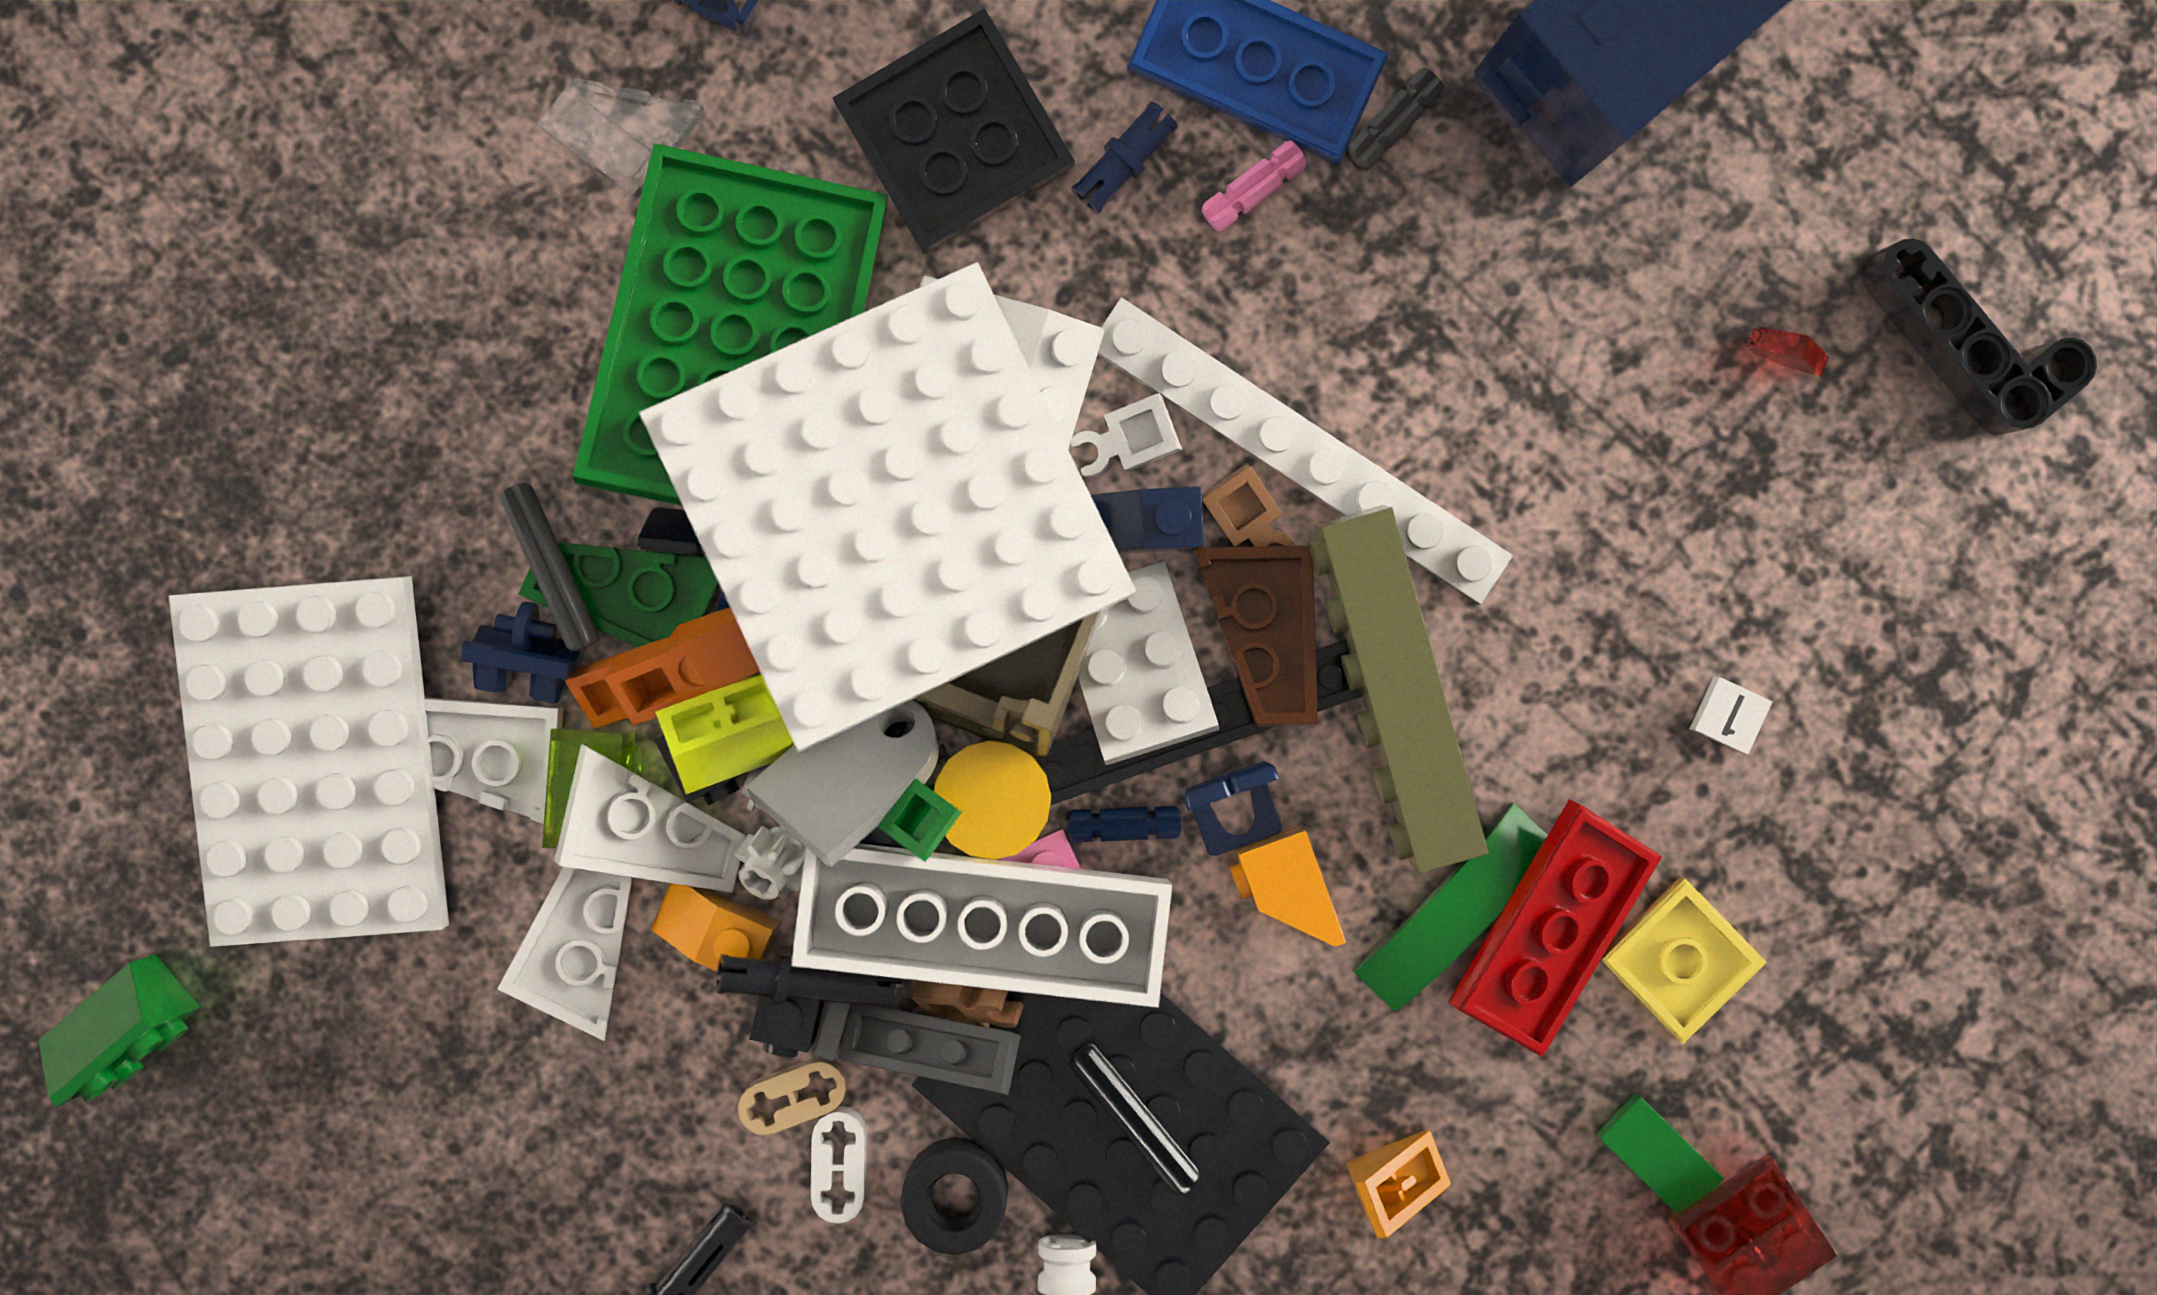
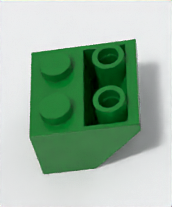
M156 954L128 963L39 1039L48 1098L56 1108L79 1097L85 1103H88L110 1087L113 1090L120 1088L144 1068V1065L139 1060L155 1048L158 1052L166 1049L189 1030L184 1021L198 1010L200 1006Z

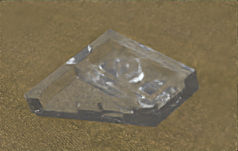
M574 78L538 124L543 132L637 201L642 193L653 144L679 148L705 115L703 106L695 100L685 99L684 103L651 97L648 91L627 87L614 90L600 82Z

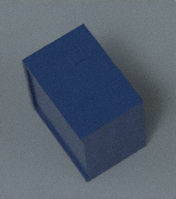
M1533 0L1517 14L1475 69L1474 73L1476 76L1474 81L1508 123L1516 130L1519 127L1571 188L1792 0Z

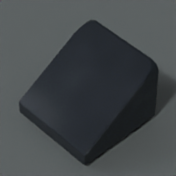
M657 507L650 511L638 536L637 546L640 547V550L698 557L706 555L685 510Z

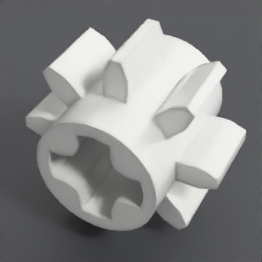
M761 826L755 836L748 834L734 854L737 859L744 862L738 871L742 885L753 895L767 900L774 899L777 896L785 899L791 890L798 892L801 888L806 847L792 834L780 827H773L768 830L765 826Z

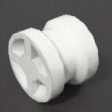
M1055 1234L1038 1240V1255L1044 1260V1270L1038 1275L1039 1292L1045 1295H1090L1096 1291V1276L1090 1271V1261L1096 1256V1241L1089 1243L1085 1238L1077 1234Z

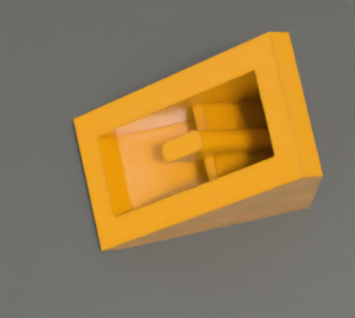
M1430 1130L1418 1132L1345 1161L1365 1215L1378 1239L1389 1237L1451 1185Z

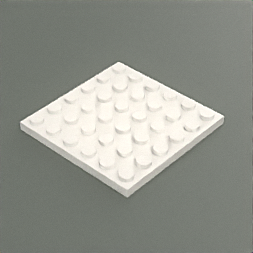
M978 262L639 412L799 752L1133 596L1137 592Z

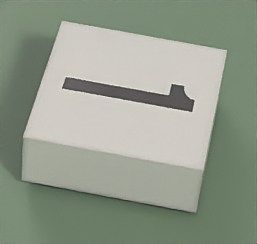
M1713 677L1689 729L1741 754L1748 755L1773 701L1721 677Z

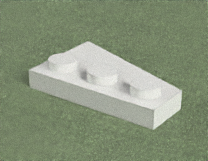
M563 867L497 989L605 1041L633 877Z

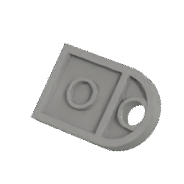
M911 699L800 752L794 744L747 784L746 789L752 801L831 868L880 824L888 811L915 778L923 784L930 778L937 764L939 753L934 725L925 709ZM906 721L914 724L913 729L903 737L891 738L884 735L886 729L896 722Z

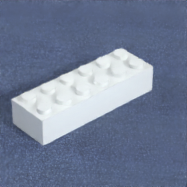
M857 844L830 868L806 847L792 966L1158 1007L1172 884L1168 879L998 859L991 860L933 852L927 861L924 862L908 849Z

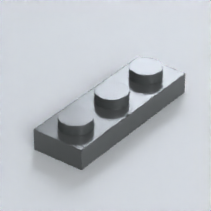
M851 1004L838 1060L1008 1095L1021 1035L880 1006Z

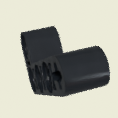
M1913 238L1902 239L1872 254L1864 263L1862 281L1867 292L1976 423L1986 432L2000 435L2036 427L2086 387L2095 376L2097 358L2092 347L2085 341L2074 337L2062 338L2036 346L2021 356L1932 248L1923 241ZM1901 264L1904 270L1897 277L1894 271ZM1923 288V293L1912 297V293L1917 292ZM1931 302L1938 305L1944 313L1942 328L1935 326L1929 318ZM1969 348L1977 351L1981 358L1982 366L1978 374L1970 369L1967 363ZM2053 355L2063 365L2061 380H2058L2051 371L2050 362ZM2008 392L2018 402L2019 411L2015 419L2008 414L2005 408V399Z

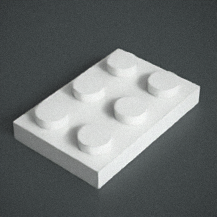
M1165 561L1128 572L1137 592L1133 596L1101 611L1078 674L1106 765L1219 730V724Z

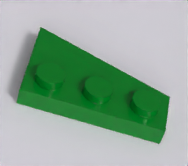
M558 542L597 630L636 648L670 637L679 624L708 615L720 588V583L707 557ZM530 568L518 595L549 608Z

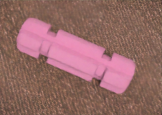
M1286 141L1272 152L1269 161L1265 158L1227 185V192L1225 194L1219 191L1204 203L1202 207L1203 215L1216 231H1223L1237 220L1239 212L1246 214L1282 187L1283 179L1290 181L1305 169L1308 163L1306 157L1293 141Z

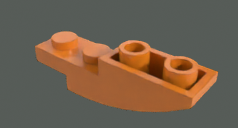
M731 607L679 624L670 637L576 668L571 676L565 680V683L593 728L596 729L629 718L633 726L657 718L655 711L740 682L759 672L760 669Z

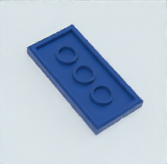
M1156 0L1129 60L1127 71L1283 141H1293L1299 148L1340 165L1389 53L1271 0Z

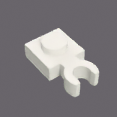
M1159 393L1105 414L1104 418L1109 432L1099 434L1093 431H1083L1073 436L1070 442L1074 448H1081L1092 443L1098 449L1097 460L1093 464L1086 465L1080 469L1082 475L1087 477L1102 475L1110 468L1113 459L1118 457L1124 470L1131 471L1182 450L1163 397Z

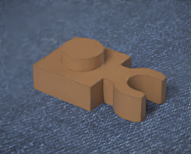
M1248 463L1202 494V502L1234 547L1247 538L1251 542L1249 547H1267L1271 543H1279L1282 546H1295L1293 540L1287 534L1270 526L1269 523L1283 513Z
M917 980L911 998L931 1017L988 1028L990 1023L1004 1028L1016 1027L1024 1007L1021 1002L1005 1000L1009 990L978 988Z

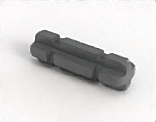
M1427 68L1420 69L1407 82L1408 84L1405 86L1406 91L1401 89L1367 126L1368 131L1362 130L1349 144L1347 153L1358 166L1365 170L1371 169L1386 152L1384 148L1390 149L1424 112L1422 107L1428 108L1441 95L1444 84L1431 70Z

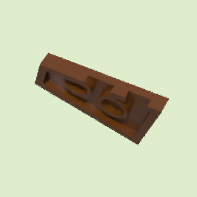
M1309 546L1194 548L1193 553L1256 727L1317 726L1314 566Z

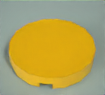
M987 740L967 745L947 760L936 778L934 787L935 793L962 812L946 833V838L953 846L972 857L996 860L1017 855L1036 841L1048 821L1052 796L1047 775L1033 755L1011 743Z

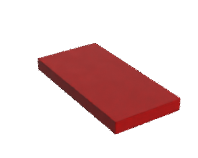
M1569 799L1448 1003L1464 1014L1543 1057L1662 856L1581 804Z

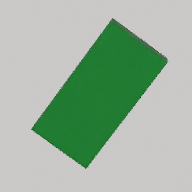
M1637 1093L1595 1134L1683 1220L1725 1179Z

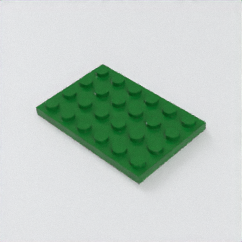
M654 143L574 468V483L683 506L639 412L864 313L888 195Z

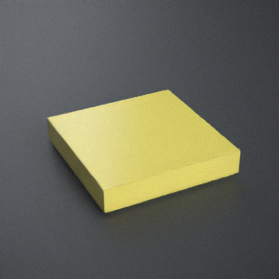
M1680 876L1609 945L1600 960L1673 1037L1682 1044L1767 963L1685 878Z

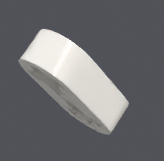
M838 1106V1108L830 1113L821 1116L812 1134V1206L819 1217L835 1224L848 1222L856 1217L863 1206L867 1191L866 1122L859 1112L846 1106ZM835 1121L844 1122L845 1131L855 1133L856 1137L848 1139L844 1148V1158H835V1141L833 1138L825 1137L824 1132L832 1130ZM835 1171H844V1189L854 1192L855 1195L847 1198L844 1207L835 1206L834 1198L824 1195L823 1192L831 1189L835 1179Z

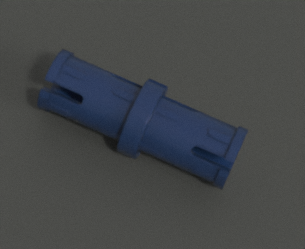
M1150 101L1146 105V109L1119 139L1112 137L1104 145L1106 153L1078 183L1071 187L1073 193L1082 201L1096 185L1099 184L1101 186L1086 204L1094 213L1099 214L1107 202L1131 176L1135 179L1140 176L1145 170L1143 162L1178 128L1177 123L1168 113L1154 130L1150 131L1148 129L1164 110L1157 103Z

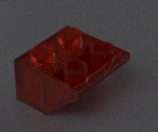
M1766 1154L1669 1219L1685 1254L1712 1295H1780L1838 1256L1773 1157L1769 1154Z

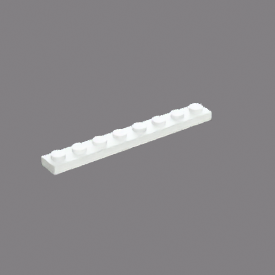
M1120 298L1101 327L1105 330L1097 353L1098 356L1154 393H1159L1163 399L1341 516L1380 505L1391 506L1406 558L1476 605L1482 604L1513 557L1511 553L1124 298Z

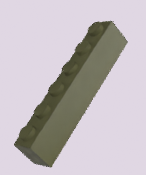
M1380 505L1314 525L1317 539L1309 541L1311 557L1317 574L1319 576L1327 574L1334 597L1325 599V605L1335 634L1344 631L1350 654L1341 656L1342 666L1351 691L1356 689L1361 691L1366 711L1357 713L1358 722L1366 746L1372 747L1376 745L1382 768L1373 770L1383 804L1390 802L1393 804L1398 824L1389 826V830L1399 860L1408 858L1409 863L1421 874L1489 854L1393 508Z

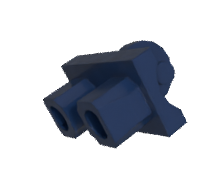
M524 601L519 606L516 617L497 614L494 627L481 625L472 642L465 641L462 644L461 661L472 663L474 688L477 690L494 693L506 692L512 685L513 671L531 674L529 696L533 700L554 704L558 703L565 695L568 687L565 680L571 676L583 661L584 649L579 651L567 649L563 640L556 639L557 625L539 621L540 612L538 604Z

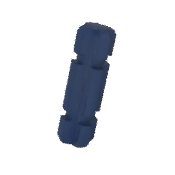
M1157 806L1155 811H1147L1146 807L1100 809L1098 814H1091V809L1071 810L1066 817L1067 837L1073 843L1092 842V837H1101V842L1148 840V835H1156L1157 839H1175L1181 834V814L1175 806Z

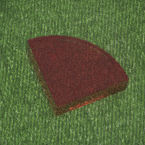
M1764 327L1753 328L1747 344V348L1772 362L1817 376L1823 375L1829 359L1826 352L1808 335Z

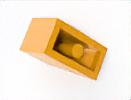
M1299 825L1234 850L1239 863L1230 866L1229 869L1241 900L1251 897L1258 911L1334 947L1346 943L1305 829Z
M670 883L651 930L692 961L717 971L721 954H728L734 957L766 959L782 920L710 889Z

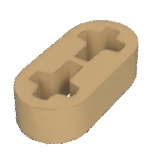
M816 1057L761 1077L752 1082L741 1096L738 1105L739 1119L746 1129L754 1134L764 1136L775 1134L828 1114L838 1108L847 1093L849 1085L847 1072L842 1064L835 1059L830 1061ZM816 1071L820 1072L823 1079L833 1077L836 1082L829 1091V1099L823 1100L819 1092H812L800 1097L798 1090L807 1087L811 1083L813 1072ZM759 1092H764L768 1100H773L786 1094L789 1101L777 1107L774 1112V1119L768 1120L764 1112L755 1114L752 1110V1107L759 1099Z

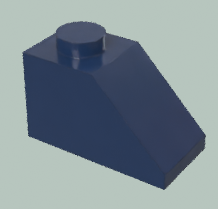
M1201 486L1138 489L1090 495L1118 553L1194 550V548L1204 547Z

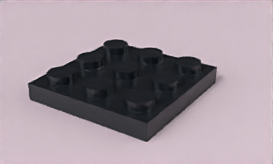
M985 8L832 98L923 255L1075 166V160Z

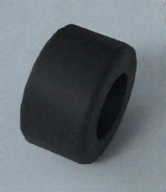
M952 1137L933 1142L917 1154L906 1173L900 1202L905 1225L918 1242L934 1252L959 1255L979 1249L995 1236L1004 1221L1009 1188L1004 1167L974 1140ZM960 1174L971 1179L978 1193V1201L972 1211L966 1215L956 1217L946 1215L938 1210L933 1202L932 1191L936 1182L943 1176Z

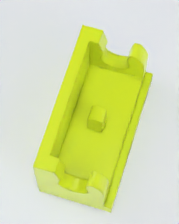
M762 673L655 711L686 795L773 763L795 744Z

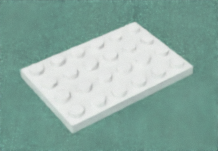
M412 576L170 595V612L210 947L434 931L447 927L449 925L435 788L431 787L430 775H433L430 743H427L429 732L427 713L424 708L425 695Z

